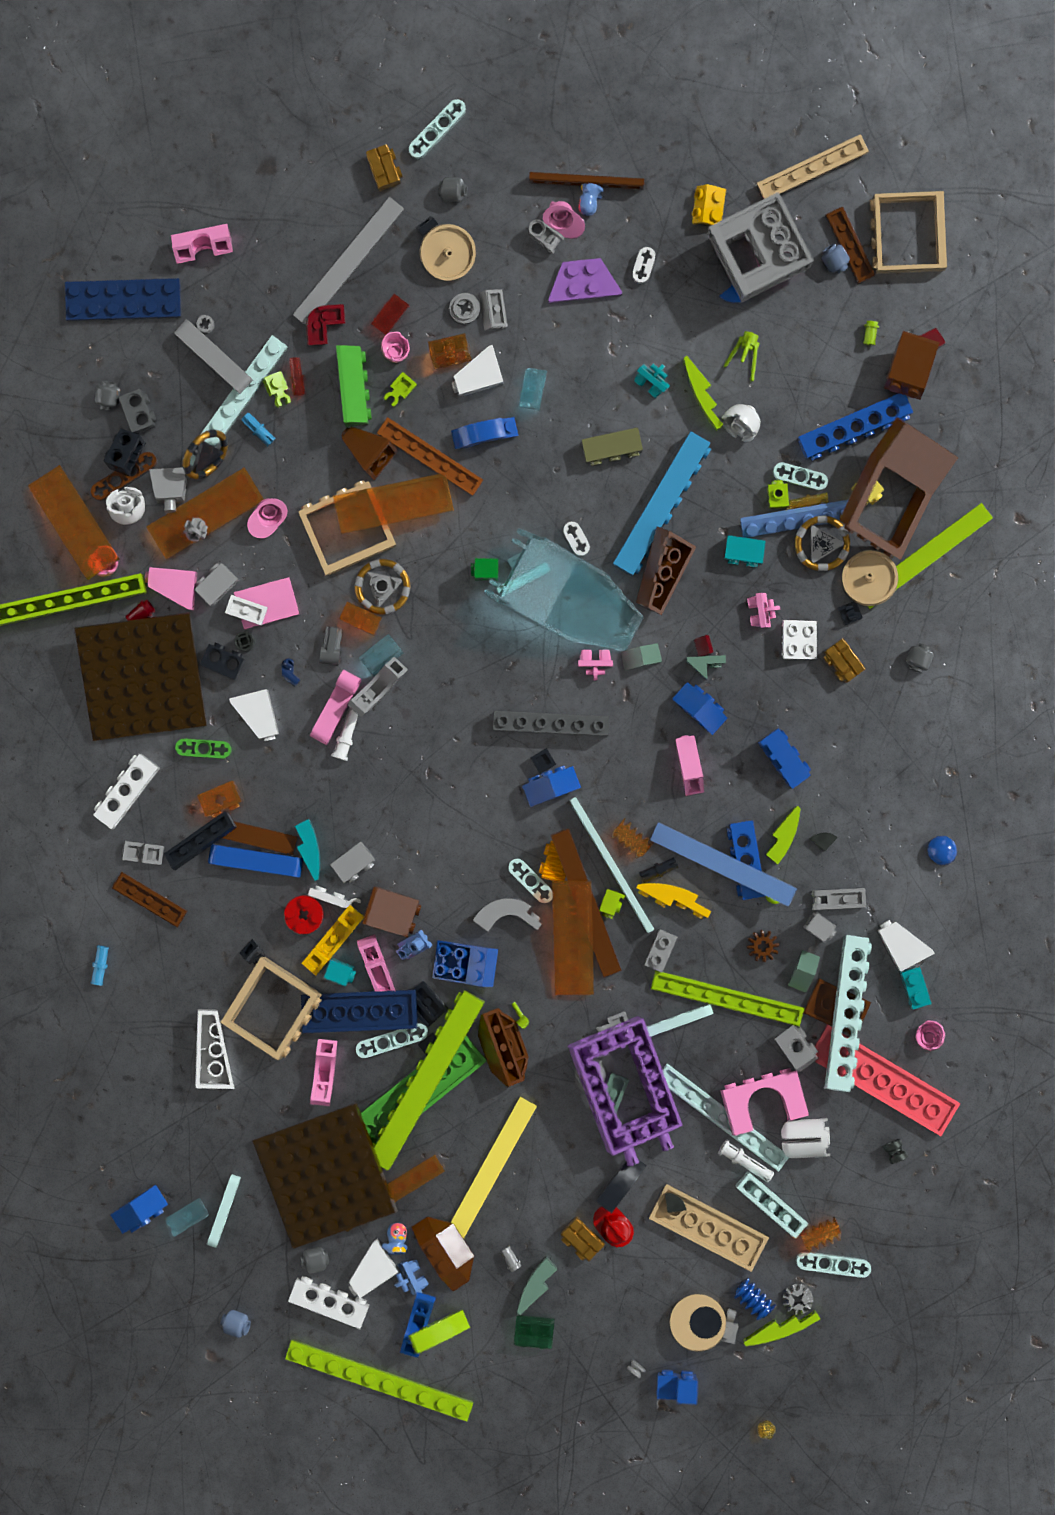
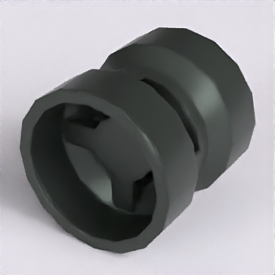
M240 632L236 635L234 641L239 650L247 652L254 648L255 639L250 633Z
M901 1139L893 1140L883 1146L885 1152L889 1154L888 1159L891 1164L898 1163L908 1157L907 1152L902 1148L903 1143Z

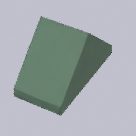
M658 643L620 652L625 671L662 662Z
M802 950L788 986L807 992L816 974L820 957Z

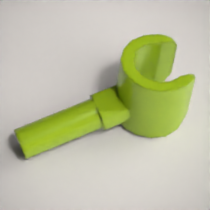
M516 1002L511 1005L520 1017L516 1023L525 1029L529 1024V1019L523 1015Z

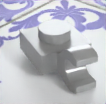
M623 1011L607 1017L608 1024L597 1027V1033L627 1021L626 1012Z
M727 1309L726 1330L721 1339L723 1342L735 1343L739 1326L737 1323H733L736 1309Z

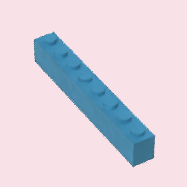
M690 431L615 559L613 566L630 576H633L634 573L639 574L644 565L641 563L644 556L647 558L649 556L657 526L661 528L663 524L667 525L673 516L670 514L672 508L678 507L682 500L679 496L683 490L687 492L692 483L689 479L692 474L697 475L702 466L699 464L702 457L706 459L710 453V442Z

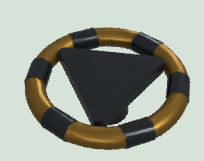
M215 429L208 430L191 442L185 452L182 465L184 473L189 478L196 480L205 478L221 465L228 449V441L225 434ZM218 437L221 448L218 449L204 440ZM193 454L196 458L191 470L190 459Z

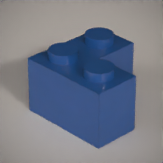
M687 682L672 700L713 735L727 720V717L722 713L724 709L718 703L714 704L715 699L708 693L704 695V691L695 684L693 687Z
M565 766L554 769L555 773L552 770L542 773V778L539 775L529 778V783L522 786L530 807L581 788L574 767L565 768Z
M155 1185L110 1215L122 1234L129 1230L133 1233L151 1221L149 1217L153 1216L155 1218L164 1212L162 1208L167 1206L168 1203Z
M673 1370L657 1372V1399L677 1400V1403L697 1404L698 1380L696 1374H692L693 1372L683 1370L681 1373H673Z

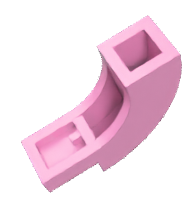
M318 1039L310 1104L330 1106L336 1065L337 1041Z

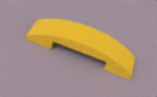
M349 905L301 964L317 975L362 921L364 916Z

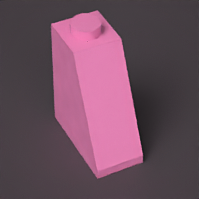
M149 567V572L145 574V583H148L149 588L186 609L194 611L196 592L194 589L196 588L197 572Z
M681 736L675 739L685 796L704 793L703 773L695 737Z

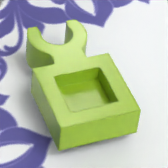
M281 371L262 378L269 397L275 396L274 403L277 408L282 406L280 399H284L286 404L291 402L290 397L284 393L288 387Z
M402 372L390 385L393 391L388 392L384 396V400L394 397L395 401L391 406L395 407L399 402L398 398L401 396L406 399L417 384Z

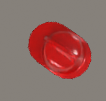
M603 1206L596 1210L593 1223L605 1241L614 1247H624L629 1244L633 1238L634 1229L626 1216L617 1207L612 1213Z

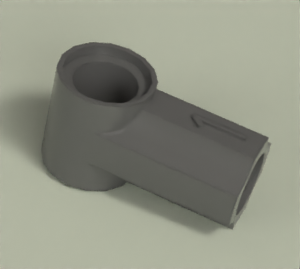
M326 626L319 663L339 666L343 629Z

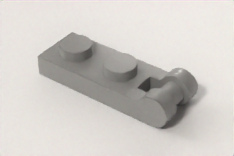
M865 888L811 891L814 903L812 904V910L866 907ZM821 896H826L827 903H821Z

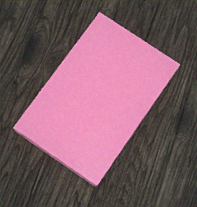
M290 577L234 592L236 597L268 607L263 624L300 615ZM241 619L244 630L260 626Z

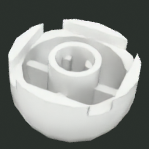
M736 404L730 407L722 416V419H724L722 422L723 427L735 438L739 435L743 438L741 441H752L760 429V418L756 409L750 405Z
M124 487L125 490L122 491L114 490L106 499L109 515L119 524H133L140 520L145 512V500L142 492L132 487Z

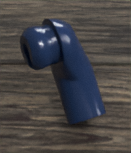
M287 658L281 664V675L295 687L300 682V679L293 674L294 661L291 658Z

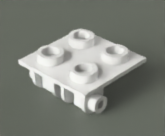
M783 620L781 625L783 627V636H781L783 638V642H781L783 644V653H781L783 659H817V621Z

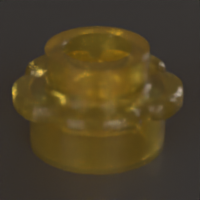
M769 1420L763 1421L758 1425L760 1437L763 1439L773 1438L775 1426Z

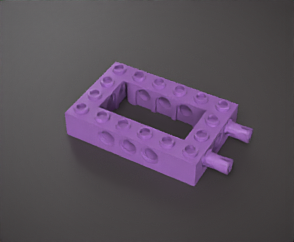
M636 1016L567 1045L604 1146L609 1154L615 1155L623 1151L627 1166H633L634 1162L635 1164L639 1163L633 1148L636 1145L658 1136L662 1151H668L669 1147L670 1149L674 1148L668 1132L683 1125L643 1018ZM628 1044L652 1112L621 1125V1121L617 1118L613 1108L614 1102L610 1100L606 1088L608 1086L604 1083L601 1076V1067L593 1058L600 1055H608L607 1052L619 1047L624 1048Z

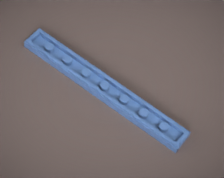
M661 823L657 824L650 839L786 906L790 905L797 888Z

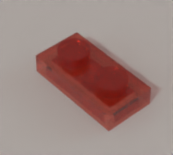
M394 293L371 325L384 335L388 334L410 305Z

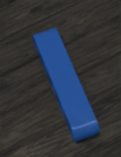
M211 845L208 864L301 877L303 858Z

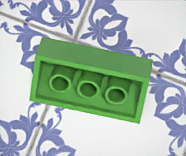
M337 345L344 424L346 427L369 425L368 420H372L371 408H367L366 402L370 401L369 389H365V382H368L367 370H363V363H366L365 351H361L360 346Z

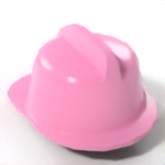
M552 201L549 208L543 213L544 223L558 231L565 238H577L585 230L584 220L572 210V207L567 202Z
M267 498L259 502L257 508L248 519L247 527L250 534L256 538H266L273 534L287 517L288 510L284 502L275 498Z

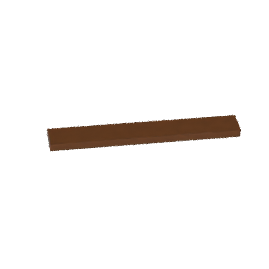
M569 828L551 834L603 977L622 971Z

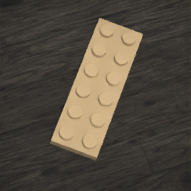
M668 1184L663 1188L649 1216V1219L751 1272L769 1239V1236ZM665 1193H673L679 1196L685 1203L687 1210L668 1213Z

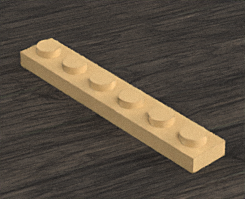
M860 134L758 182L757 187L763 199L777 192L782 194L869 152Z

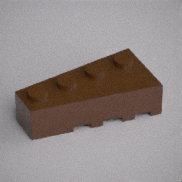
M657 526L636 603L649 611L662 615L696 546L673 532Z

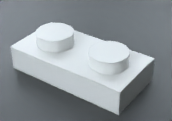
M231 595L225 613L262 626L268 607Z

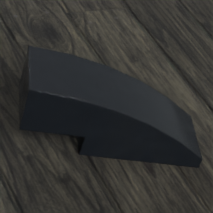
M639 1160V1163L635 1164L634 1162L633 1166H627V1161H625L598 1196L596 1202L612 1213L647 1165Z

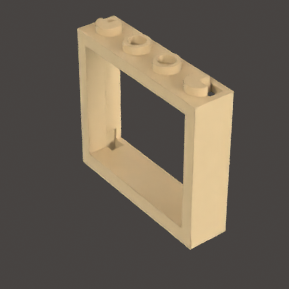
M944 191L874 194L873 200H870V211H873L874 217L870 221L871 230H874V238H871V247L875 249V257H872V268H876V274L945 271L947 268ZM934 201L937 264L882 266L880 203Z
M359 481L354 484V488L349 490L343 488L336 492L337 495L331 498L329 495L319 499V503L314 505L308 503L301 507L302 510L298 511L326 576L397 546L369 481ZM366 490L388 540L328 565L306 515Z
M261 957L220 1023L275 1059L280 1060L283 1057L286 1058L287 1054L290 1053V1045L300 1037V1029L310 1021L312 1017L310 1013L313 1008L316 1010L320 1005L322 994L268 958ZM266 969H269L310 996L277 1051L234 1023V1020Z

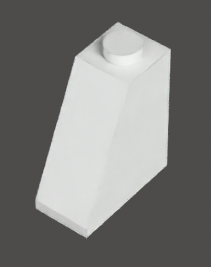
M493 345L488 346L454 375L455 381L451 383L454 393L458 392L459 397L503 385Z
M267 689L229 699L230 703L259 739L264 738V742L276 739L275 735H279Z
M888 920L880 924L881 928L877 930L900 972L935 954L930 947L895 921L890 922Z
M378 1238L373 1241L349 1281L350 1291L354 1296L358 1295L359 1298L399 1271L387 1251L381 1247L382 1244Z

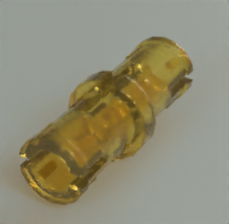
M827 492L812 496L807 494L806 497L789 500L791 509L829 503Z

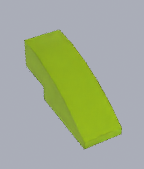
M795 806L772 833V836L777 841L765 855L777 865L787 853L795 836L800 817L799 806Z
M459 1310L409 1335V1338L417 1354L470 1328L463 1310Z

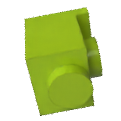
M783 480L771 481L772 484L767 486L769 509L788 508V484H783ZM780 490L782 496L777 497L775 491Z
M606 889L599 911H602V916L613 919L615 912L619 913L622 902L619 900L620 898L624 899L625 895Z

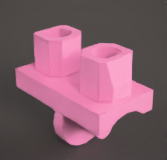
M756 593V596L747 599L749 609L758 608L759 615L750 616L751 626L769 628L771 627L770 619L776 618L775 611L780 610V606H774L773 599L767 601L766 593Z
M581 650L578 667H593V669H586V675H593L594 681H597V675H605V669H597V667L613 666L609 650H599V660H592V650Z

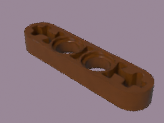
M151 452L142 453L137 461L142 464L145 462L146 456L149 458L153 457L150 466L144 464L142 466L144 470L141 471L140 467L135 464L134 466L137 468L135 476H127L114 471L92 486L91 495L98 501L107 499L114 490H121L149 472V469L155 468L157 465L156 456ZM114 476L121 478V484L117 487L111 485V479ZM107 481V484L112 489V491L109 492L108 489H105L103 491V496L95 495V493L97 492L96 488L99 487L103 489L104 487H106L104 482Z

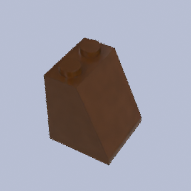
M903 331L893 353L884 389L921 400L940 342Z
M375 886L362 924L408 937L409 933L413 934L416 923H413L415 915L419 916L422 905L419 904L420 900Z

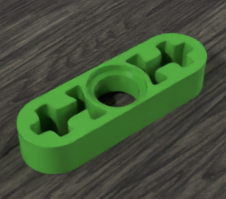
M180 739L175 745L176 752L182 756L225 759L232 752L230 744L225 741ZM183 742H186L188 746H193V742H196L195 754H192L193 750L189 749L183 753L179 746L183 745ZM201 743H206L209 746V751L206 754H201L198 751ZM212 743H215V748H221L222 744H224V747L228 748V752H224V755H221V752L214 751L215 755H211L213 750Z

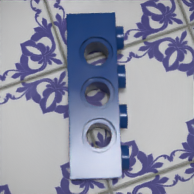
M753 820L729 824L730 828L726 830L728 840L732 839L733 847H730L731 857L740 861L743 855H748L751 859L749 866L762 871ZM740 836L747 838L748 842L744 847H740L737 844V839ZM739 883V885H736L738 897L741 896L742 900L765 896Z

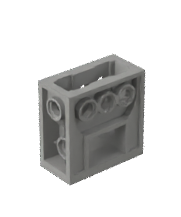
M779 192L710 226L707 235L741 302L811 268L813 259ZM766 219H772L774 223H769ZM775 236H781L783 240H777ZM746 237L760 267L742 275L728 245ZM783 253H789L792 257L787 258Z

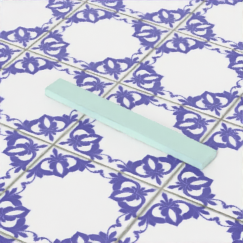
M576 797L571 799L570 804L646 932L653 931V926Z
M669 1064L664 1066L662 1071L669 1090L779 1172L789 1158L785 1155L784 1151L755 1129L743 1134L732 1135L725 1107Z

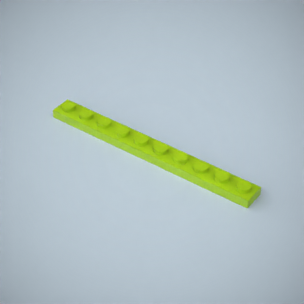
M291 1340L285 1358L286 1360L466 1422L473 1406L472 1401L295 1340Z

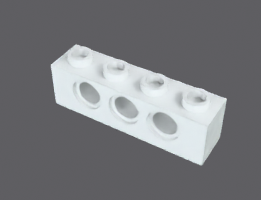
M142 754L132 757L128 763L130 765L128 770H123L117 777L118 783L115 787L111 786L105 793L106 799L103 802L99 801L94 808L96 812L93 816L110 829H114L160 769ZM134 770L141 772V778L137 781L132 778ZM123 785H127L130 788L127 796H123L120 792ZM112 800L118 803L116 811L109 809V803Z
M305 1276L297 1278L288 1302L361 1329L370 1305L366 1303L367 1300L359 1297L351 1298L347 1292L342 1290L337 1292L330 1290L331 1287L324 1283L317 1285L312 1283V1279ZM314 1290L317 1293V1297L310 1299L307 1297L306 1292ZM332 1297L335 1300V1304L328 1306L324 1299ZM344 1304L352 1305L353 1311L350 1313L345 1312L342 1308Z

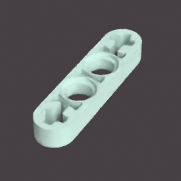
M458 99L451 101L411 142L409 153L412 158H423L464 116L466 107L463 101ZM454 105H455V106L461 105V107H460L461 112L459 113L458 111H456V112L453 114V118H455V119L452 120V118L450 117V115H448L446 112L448 111L449 114H451V113L454 111V108H453ZM441 118L449 120L447 127L439 126L438 122ZM429 131L436 134L435 140H426V133ZM422 139L423 142L426 145H428V147L426 148V146L423 145L421 147L422 153L419 154L417 152L414 154L413 147L416 146L418 148L422 144V142L419 140Z
M708 1004L646 1027L651 1037L713 1014L711 1005Z
M418 1023V1027L420 1026V1029H424L425 1032L422 1033V1037L413 1035L414 1040L410 1041L407 1029H397L363 1040L357 1044L356 1053L361 1058H368L422 1041L428 1035V1028L424 1024ZM403 1032L406 1034L407 1039L404 1043L397 1042V1033ZM380 1038L387 1039V1048L381 1049L378 1047L377 1042ZM374 1040V1047L377 1052H373V1048L367 1051L368 1054L359 1051L362 1048V1044H365L366 1047L371 1046L370 1041Z
M232 1174L229 1179L207 1242L208 1246L216 1248L241 1179L239 1176Z
M807 1251L800 1252L796 1257L797 1265L803 1270L861 1278L867 1277L871 1272L870 1263L864 1259ZM807 1256L809 1260H814L813 1257L816 1256V1267H812L813 1263L809 1262L806 1263V1266H803L800 1259ZM827 1258L830 1263L829 1266L821 1268L819 1266L820 1259ZM842 1260L847 1261L849 1265L845 1271L838 1269V1263ZM852 1261L855 1262L854 1266H861V1263H864L867 1270L860 1273L859 1269L853 1268L854 1272H851Z

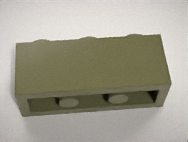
M638 427L586 438L581 441L586 464L590 463L591 466L600 465L603 460L608 459L610 462L621 460L620 457L628 455V458L637 457L643 451Z

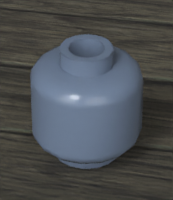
M834 243L822 251L821 259L830 272L837 271L841 273L848 268L847 263L850 261V257L842 245Z
M231 1310L222 1316L221 1325L225 1334L240 1338L248 1333L251 1321H249L248 1315Z

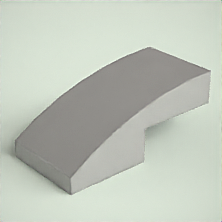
M124 841L122 860L161 865L164 846Z

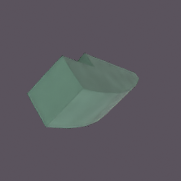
M547 1256L537 1265L524 1286L517 1309L519 1315L548 1289L545 1281L557 1270V1267Z

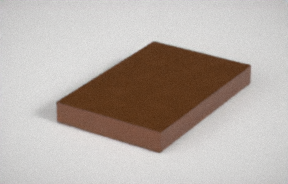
M818 978L803 1013L832 1026L837 986ZM847 991L848 999L854 1000L855 995ZM862 998L864 1000L863 1012H860L859 1019L863 1022L872 1002ZM847 1008L844 1011V1015L847 1019H851L853 1012ZM843 1028V1032L851 1035L848 1028Z

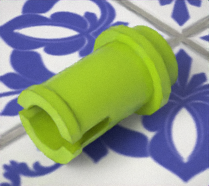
M867 321L864 324L866 330L863 344L876 345L877 329L880 326H878L876 321Z

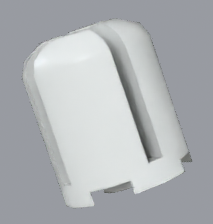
M828 1118L786 1121L781 1131L782 1139H817L783 1141L782 1149L785 1155L789 1158L830 1157V1153L826 1154V1148L830 1144L829 1127H825L824 1122Z

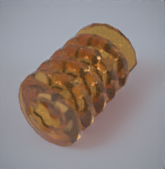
M624 818L613 831L612 839L619 837L617 843L625 842L623 848L631 847L629 853L632 854L636 851L635 858L638 859L650 849L654 842L647 844L649 837L642 839L643 832L636 834L637 827L630 829L631 822L624 824Z
M833 1217V1223L827 1219L826 1226L820 1222L819 1229L812 1225V1232L805 1228V1235L800 1233L804 1246L810 1253H812V1246L819 1250V1243L824 1247H827V1240L834 1244V1237L841 1241L842 1234L835 1217Z

